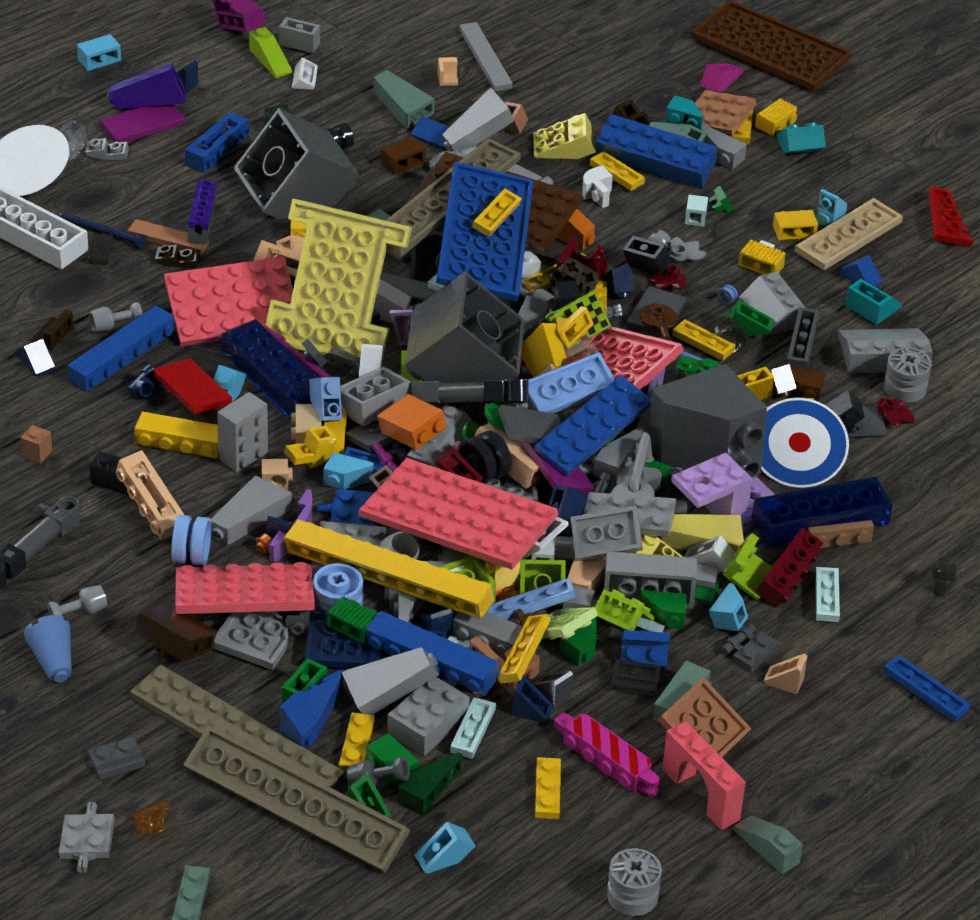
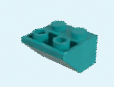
M674 96L666 108L665 123L688 124L702 130L704 115L693 100Z
M815 122L807 123L802 127H798V124L789 125L787 128L781 129L782 132L776 134V139L784 154L818 151L826 148L823 125H817Z
M859 279L848 287L845 306L877 325L900 309L902 303L866 281Z

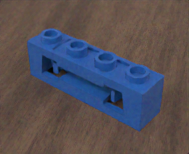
M229 112L185 149V165L205 173L248 137L250 133L249 120Z

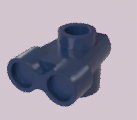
M150 364L141 370V374L131 381L130 386L127 388L131 396L136 400L142 396H151L153 391L162 384L153 375L154 367Z

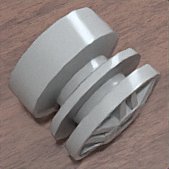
M909 347L898 348L892 351L888 356L887 372L884 380L886 394L892 399H899L908 403L922 399L927 393L928 379L931 371L932 361L929 356L921 350Z
M632 848L618 852L612 858L609 867L607 897L615 910L622 914L637 916L652 911L657 905L662 868L660 861L655 855L646 850Z

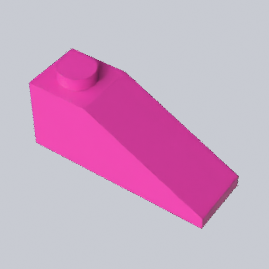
M729 63L707 64L700 86L705 87L707 91H724L743 73L744 69Z

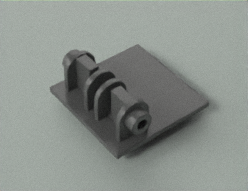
M876 406L863 407L865 418L847 429L848 437L887 436L882 415L877 412Z

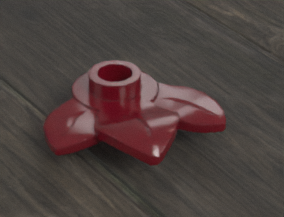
M671 265L662 275L657 273L652 275L649 282L655 283V287L660 290L670 285L677 290H681L685 286L687 279L683 275L684 271L681 266Z
M880 398L877 401V412L886 417L887 421L895 427L899 428L901 421L915 422L914 415L908 409L909 406L905 402L889 398Z

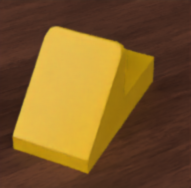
M581 306L569 318L556 317L558 333L564 347L567 349L594 325L587 307Z

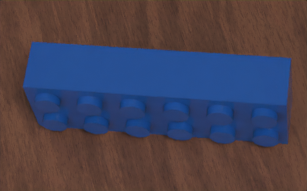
M610 114L595 141L596 155L604 151L626 166L701 189L717 162V146Z

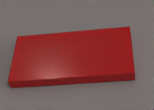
M191 358L153 369V375L194 414L232 403V396Z

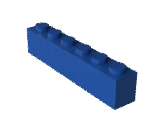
M157 305L67 365L69 382L85 392L96 387L99 383L174 333V316Z
M380 611L366 628L368 645L374 649H380L394 656L422 647L428 654L432 653L436 658L438 665L435 667L440 676L452 683H458L467 687L473 692L486 695L498 679V661L383 611Z

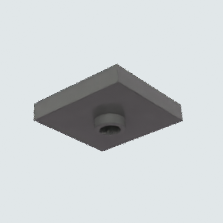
M378 420L345 433L346 440L370 453L374 452L372 449L373 444L379 443L384 447L391 444V441L394 440L381 433Z

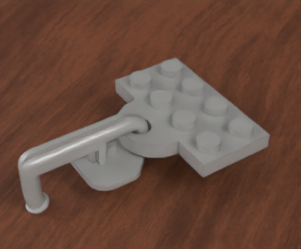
M643 432L641 435L634 466H627L619 471L617 486L614 487L611 494L589 492L583 515L637 506L641 535L669 537L677 506L676 498L655 497L654 491L660 488L662 473L656 468L645 467V463L654 460L651 439L647 432Z

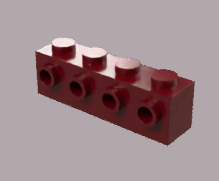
M802 527L756 589L755 593L775 608L778 607L781 601L786 603L793 594L790 589L793 588L795 590L803 580L800 578V575L802 574L805 577L811 569L810 561L815 563L822 554L819 549L823 542Z

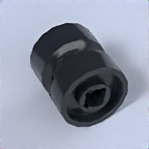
M341 123L333 128L325 129L330 132L341 149L353 146L354 136L347 123Z

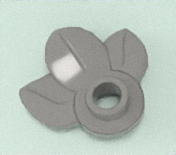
M679 237L671 240L669 255L676 262L686 259L695 261L706 256V252L699 250V241L683 243Z

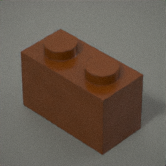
M413 136L381 148V165L394 176L426 162V147Z

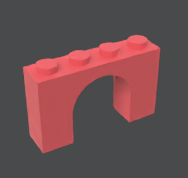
M686 721L667 730L663 771L678 784L696 775L697 769L708 789L706 815L720 830L740 821L746 782Z

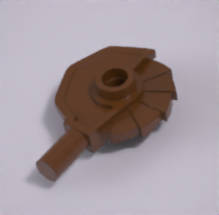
M653 303L645 305L640 310L639 319L643 325H647L651 329L655 328L656 332L660 333L662 339L670 341L668 329L675 326L677 314L671 307Z

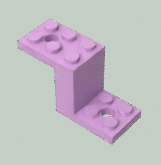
M726 452L672 475V483L697 508L704 506L712 515H741V522L745 524L781 508L782 501L758 477L752 479Z

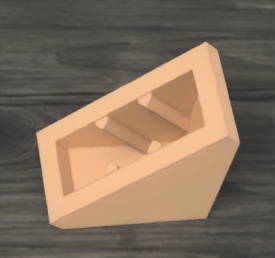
M804 653L770 666L763 682L768 686L797 694L804 680L808 656Z

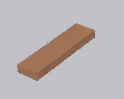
M138 219L127 230L128 233L136 236L139 233L146 236V241L156 244L177 245L179 250L199 249L200 255L208 245L188 242L187 232Z

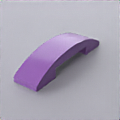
M309 489L305 491L298 502V518L296 521L299 519L305 522H312V492ZM278 531L270 543V561L275 562L289 554L284 539L287 533Z

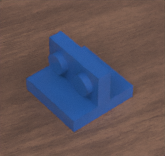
M623 630L621 634V665L667 667L670 633Z

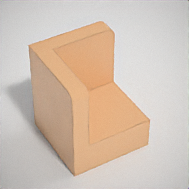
M457 57L438 58L440 86L458 85Z
M290 235L277 240L276 244L301 253L304 237Z

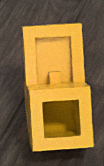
M327 426L308 428L304 443L286 445L284 453L294 465L307 463L313 469L322 465L331 456L337 438Z

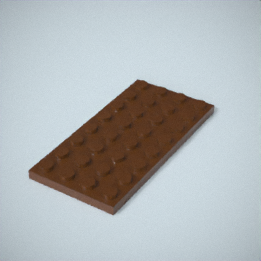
M731 0L727 1L690 32V38L700 43H704L812 91L816 90L852 58V51Z
M445 151L406 204L451 169L454 162H459L464 157ZM506 171V172H505L506 174L515 175V176H519V177H523V178H528V177H525V176H522V175H519V174H516V173H513V172H509V171ZM532 179L533 188L525 246L545 253L583 201V195Z

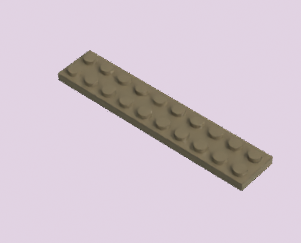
M488 138L459 161V163L505 173L520 161L521 153ZM453 167L386 220L412 227L408 247L388 243L386 252L401 258L445 222Z
M161 664L130 691L131 699L199 739L207 726L210 725L332 789L345 778L343 770Z
M210 725L207 726L183 764L186 769L386 873L410 833L409 828Z

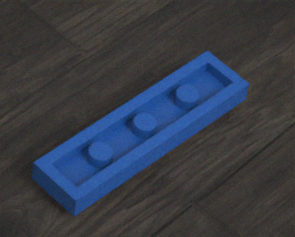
M898 655L884 666L883 672L953 722H956L970 710L971 704L902 656Z

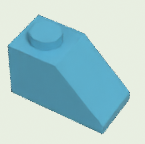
M333 452L324 467V485L348 489L371 482L369 477L373 475L374 463Z
M446 822L415 854V857L423 871L428 874L460 863L475 847V844L466 829Z

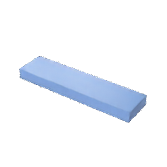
M570 578L493 603L487 612L506 620H511L512 618H517L518 608L525 615L574 599L576 595Z

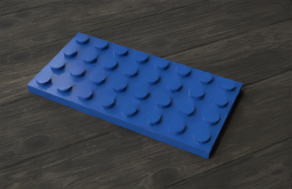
M454 162L436 283L447 285L466 271L496 297L518 301L533 188L532 179ZM505 188L522 198L521 203L496 231L488 237L472 227L473 221Z

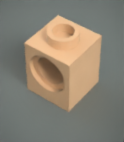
M262 459V479L288 490V481H293L292 468H288V459Z

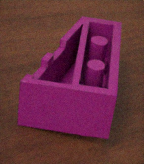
M212 0L220 28L250 32L266 25L264 12L260 6L251 0Z

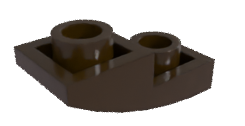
M164 245L158 247L155 261L172 267L195 268L198 267L200 252L199 249L179 251L177 245Z

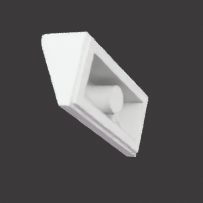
M301 58L295 66L292 88L313 90L315 88L318 66L305 58Z

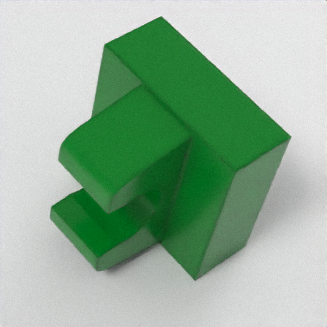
M720 186L715 188V195L709 199L710 204L716 213L722 210H726L729 213L734 207Z

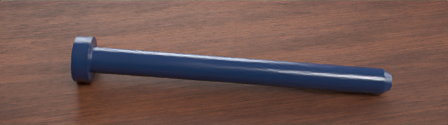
M65 212L59 215V217L70 223L132 242L138 248H142L146 241V236L140 233L136 236Z

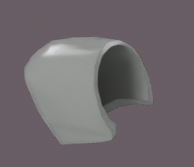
M403 531L387 536L380 544L381 548H387L417 559L419 555L417 540L411 534Z

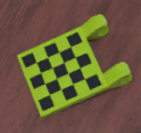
M595 290L545 316L548 323H557L556 317L569 318L581 306L587 307L594 325L568 349L564 347L565 353L570 352L577 345L611 327Z

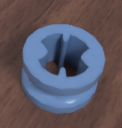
M726 284L717 292V296L721 303L730 305L737 299L738 293L733 286Z

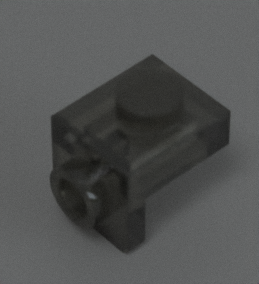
M728 317L714 328L716 335L735 344L734 353L749 342L746 329L731 317Z

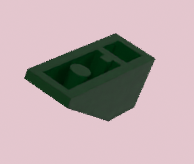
M458 752L412 772L409 779L401 781L398 786L399 804L424 815L462 771L463 754Z

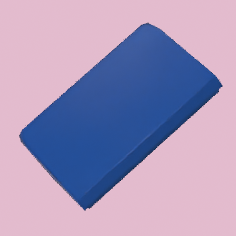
M421 116L411 136L444 149L443 143L446 141L442 134L449 126Z

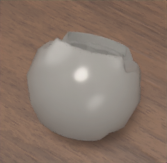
M657 230L656 233H653L648 238V240L665 244L667 248L671 244L670 236L663 230Z

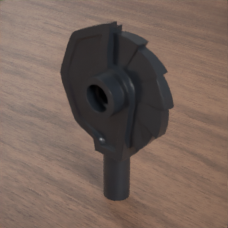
M395 439L391 441V444L382 447L386 453H390L392 457L397 460L399 459L401 463L408 458L407 455L412 450L411 447Z

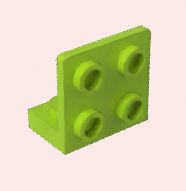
M751 533L738 547L722 575L755 600H759L761 597L755 591L772 567L754 554L757 550L755 544L759 538Z
M604 589L595 606L598 614L596 617L625 630L634 631L641 616L652 621L655 620V617L650 613L651 609L644 606V603L634 598L630 600L623 593L614 589L612 592Z

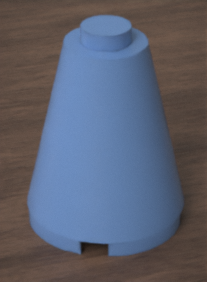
M60 615L44 616L38 619L39 623L34 626L30 623L25 628L24 637L48 678L55 682H63L72 673L70 624L68 620L65 621Z

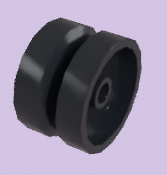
M492 430L478 434L475 438L463 441L459 445L458 453L483 477L480 483H490L494 479L506 475L511 470L512 459L509 448L504 439Z

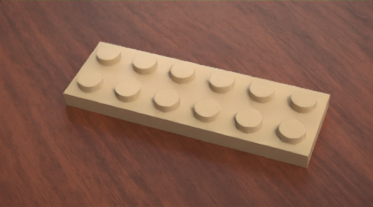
M873 198L797 244L795 252L819 268L826 270L902 223L903 216Z

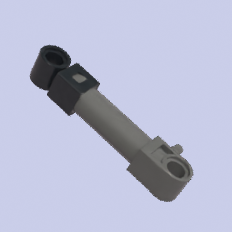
M521 379L458 383L415 381L411 382L410 395L431 405L476 402L524 404L528 403L529 381Z
M66 496L59 499L51 507L42 503L38 505V509L44 513V519L15 544L7 543L0 549V589L4 588L7 584V578L12 580L26 568V561L57 535L63 537L73 527L78 525L80 522L78 499Z

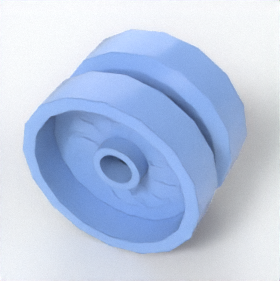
M177 515L172 536V562L186 564L190 557L193 565L205 566L211 543V519L208 517H197L193 524L191 516Z
M335 563L326 565L316 572L313 580L315 610L328 611L342 596L357 601L361 606L363 605V578L356 568L348 564Z

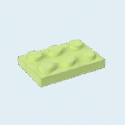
M595 607L556 609L548 614L551 621L542 639L549 638L553 640L558 637L567 639L573 636L576 629L590 625L592 623L591 619L598 616Z

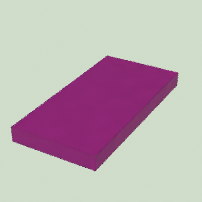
M174 105L140 107L100 120V126L114 142H130L186 124V118Z
M520 441L553 489L555 484L571 487L587 494L593 492V485L580 467L576 468L566 477L534 451L535 443Z

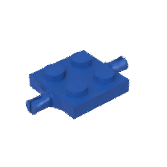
M336 489L335 499L332 504L318 503V512L331 513L330 522L375 526L376 522L359 515V509L375 492Z

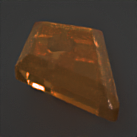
M168 800L134 812L137 835L162 831L168 808Z

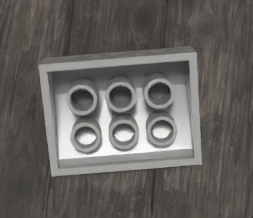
M919 328L838 330L848 373L887 372L888 356L898 348H916L926 353L932 359L933 352L930 341Z

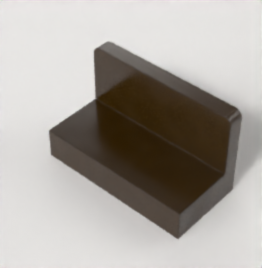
M65 309L58 318L52 317L34 335L31 343L43 339L46 348L52 351L74 328L73 312Z

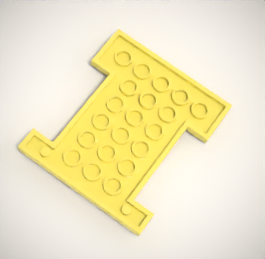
M292 199L288 219L307 223L291 303L271 300L265 326H268L275 333H280L284 336L286 341L295 349L306 351L301 343L308 338L323 356L331 348L336 347L361 357L362 344L383 346L384 357L390 329L370 324L387 244L408 247L412 227L299 199ZM263 334L262 340L271 342V339Z

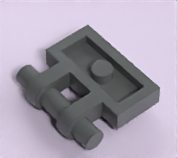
M752 623L741 627L734 637L728 638L725 641V645L721 647V652L724 655L732 652L734 654L733 662L750 673L779 649V642L761 631L756 636L752 634L756 630ZM742 641L747 643L744 647L740 645Z

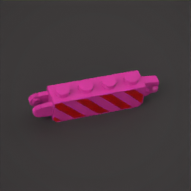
M563 712L554 719V727L564 735L563 743L568 748L576 751L586 761L597 766L603 773L611 776L621 786L628 788L633 793L639 790L644 795L646 794V796H657L660 778L651 770V759L587 714H580L573 718Z

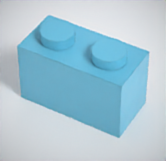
M111 34L77 44L78 60L87 71L121 61L120 44Z

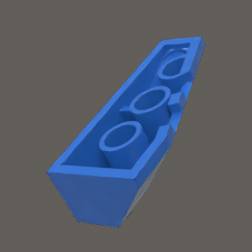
M340 669L326 676L319 685L313 683L309 685L308 691H298L280 706V734L305 749L308 746H312L316 742L344 688V677L342 675L344 671Z

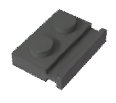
M134 736L88 750V756L100 780L146 766L145 758H143Z

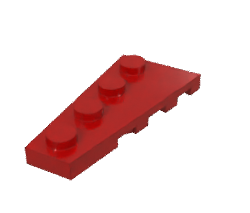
M931 186L928 193L933 240L972 247L974 241L967 234L969 230L966 225H963L961 214L956 211L957 205L950 190Z

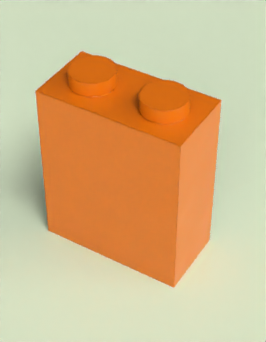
M407 394L377 415L381 433L415 450L447 428L443 410L410 394Z

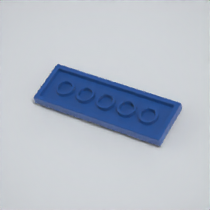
M620 375L536 444L534 451L567 477L651 406V398Z

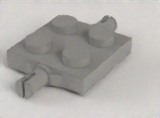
M91 802L87 804L86 814L65 815L59 856L60 859L78 860L77 871L82 873V869L84 873L87 872L89 860L109 858L115 823L114 814H96L97 804L95 802H92V806Z

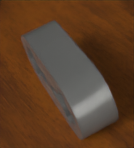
M336 347L331 348L324 358L327 360L326 364L329 367L351 376L359 374L360 357Z

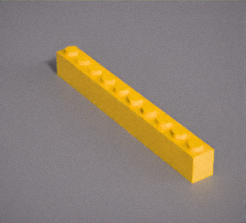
M298 519L284 537L288 553L323 565L335 563L348 564L356 568L361 573L363 579L449 609L451 608L478 619H482L494 601L492 585L484 581H478L466 575L449 571L446 568L431 565L426 561H420L408 555H402L387 548L373 545L367 541H361L349 535L337 533L329 528L314 525L311 522Z

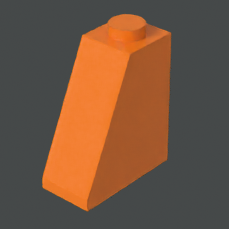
M576 209L556 238L567 244L570 239L578 240L577 248L583 251L586 247L592 245L595 240V225Z

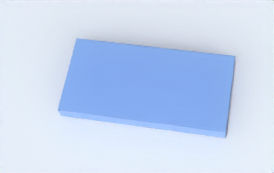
M598 352L529 379L528 398L536 411L557 413L592 399L615 379L602 355Z

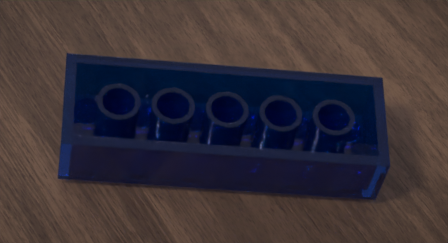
M256 319L221 334V353L240 372L247 374L246 377L290 420L291 413H296V404H312L310 401L309 379L318 377Z
M870 477L755 498L752 520L765 545L771 547L791 543L802 527L808 531V527L872 520L874 527L889 525L893 505L877 477Z

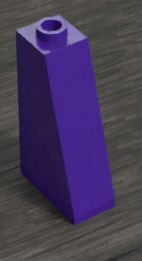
M169 63L111 85L107 96L110 103L114 104L116 109L183 104L186 103L188 94L173 63Z

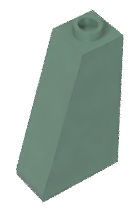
M388 70L374 77L373 93L406 129L416 125L421 116L428 118L434 114L435 98Z

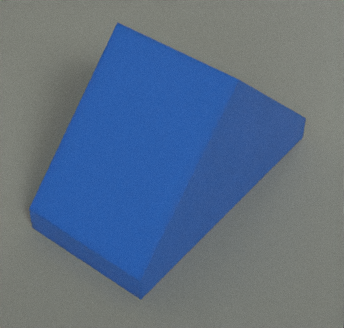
M870 255L854 260L839 269L841 275L854 283L859 279L866 281L874 287L882 283V279Z

